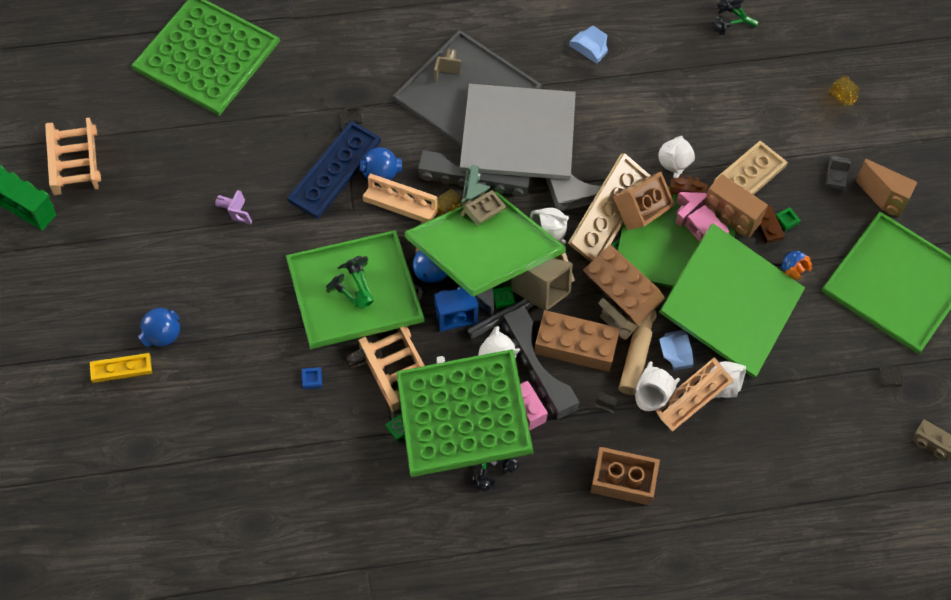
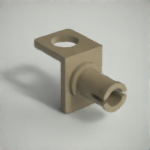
M447 49L445 57H437L434 69V83L437 82L439 72L460 74L461 60L455 59L457 56L456 50L452 49L450 54L451 49Z

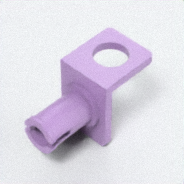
M237 190L233 199L221 195L218 196L216 206L227 209L232 220L246 224L252 223L249 214L241 211L245 202L241 191Z

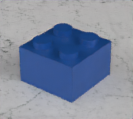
M459 287L457 290H444L435 294V315L440 332L477 324L478 303L476 296L472 297L462 287Z

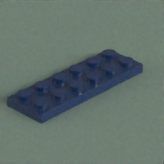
M350 121L288 196L287 201L312 217L319 219L359 170L360 161L363 160L364 155L380 144L381 137Z

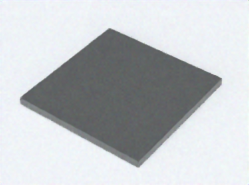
M459 30L392 96V99L462 148L469 84L542 89V84ZM447 49H451L450 54L452 49L456 50L457 56L455 59L461 60L460 74L439 72L437 82L434 83V69L437 57H445Z

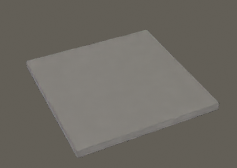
M469 84L460 171L466 172L473 164L479 166L478 173L570 180L576 92Z

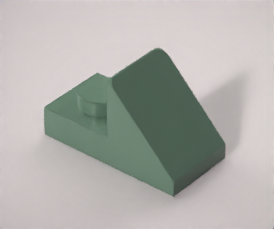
M472 164L466 171L461 205H464L469 200L474 201L481 193H486L490 186L478 184L480 173H478L479 166Z

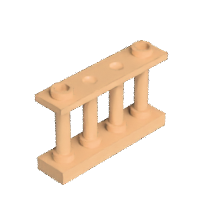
M86 118L87 127L59 131L55 129L53 123L45 124L49 186L53 195L61 194V187L65 184L92 181L94 189H99L98 182L101 181L100 171L97 170L94 136L97 135V129L95 124L92 125L90 118ZM88 135V143L60 146L57 142L60 138ZM89 150V158L63 162L59 160V156L62 153ZM90 165L91 173L68 177L60 176V171L63 169Z
M407 326L398 328L397 333L374 343H368L366 337L358 340L359 349L392 412L400 409L399 391H393L391 387L393 382L397 381V373L385 375L383 371L384 366L411 355L415 364L402 370L425 366L410 339L411 334ZM398 340H403L406 346L405 349L383 359L376 358L374 354L376 350Z

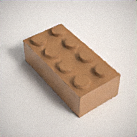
M611 244L583 269L590 281L636 325L640 324L665 300L661 291Z
M544 310L534 353L610 372L620 328Z

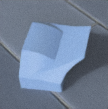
M591 26L585 31L579 32L570 41L569 46L597 64L607 54V34Z
M685 330L665 333L664 337L660 338L659 341L663 356L672 363L673 370L692 368V349Z

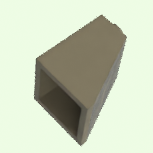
M550 259L511 278V289L516 294L547 311L571 293L573 264L568 261Z

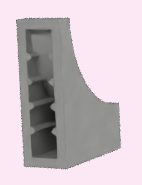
M572 174L570 180L546 178L555 208L560 211L591 205L601 186L584 183Z

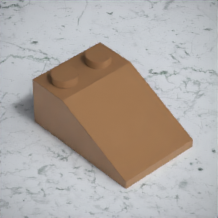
M865 159L855 179L858 185L883 211L896 217H900L917 184L916 181L868 159Z
M658 172L613 196L627 231L646 226L675 206L662 172Z

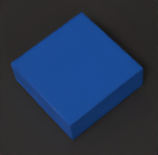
M321 367L301 369L303 389L322 388Z

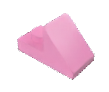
M679 193L677 203L681 207L676 212L675 223L681 227L690 214L703 207L707 194Z

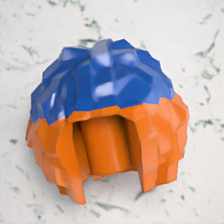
M788 252L783 259V272L794 280L802 279L800 274L812 269L810 257L806 256L803 252Z

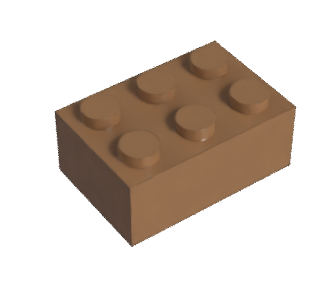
M723 174L708 189L704 205L709 210H712L722 223L729 225L738 234L747 238L761 224L768 204Z
M600 447L590 493L650 506L654 497L660 460Z

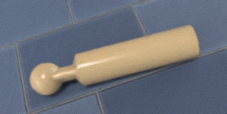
M655 309L638 324V327L632 334L619 385V391L624 394H636L637 384L643 373L652 337V324L657 317Z

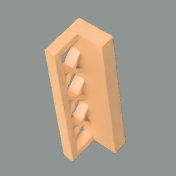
M373 174L368 176L369 188L363 195L364 202L424 223L432 220L437 214V196ZM374 182L379 183L381 187L374 185ZM424 199H425V200H428V201H431V202H432V205L426 203V202L424 201Z
M714 357L674 390L667 403L655 411L660 419L674 431L734 380ZM717 366L716 369H714L711 373H709V371H710L713 367ZM669 405V407L662 413V410Z

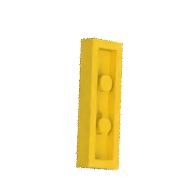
M150 353L90 362L91 381L95 383L152 374Z

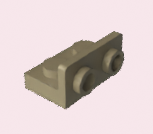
M491 190L488 193H481L474 201L469 200L466 202L460 215L462 218L468 215L479 226L504 211L506 205Z
M602 298L598 303L603 308L600 317L609 326L620 328L619 335L624 340H627L638 325L613 302Z
M923 419L912 441L920 448L934 453L937 458L947 461L951 457V434Z

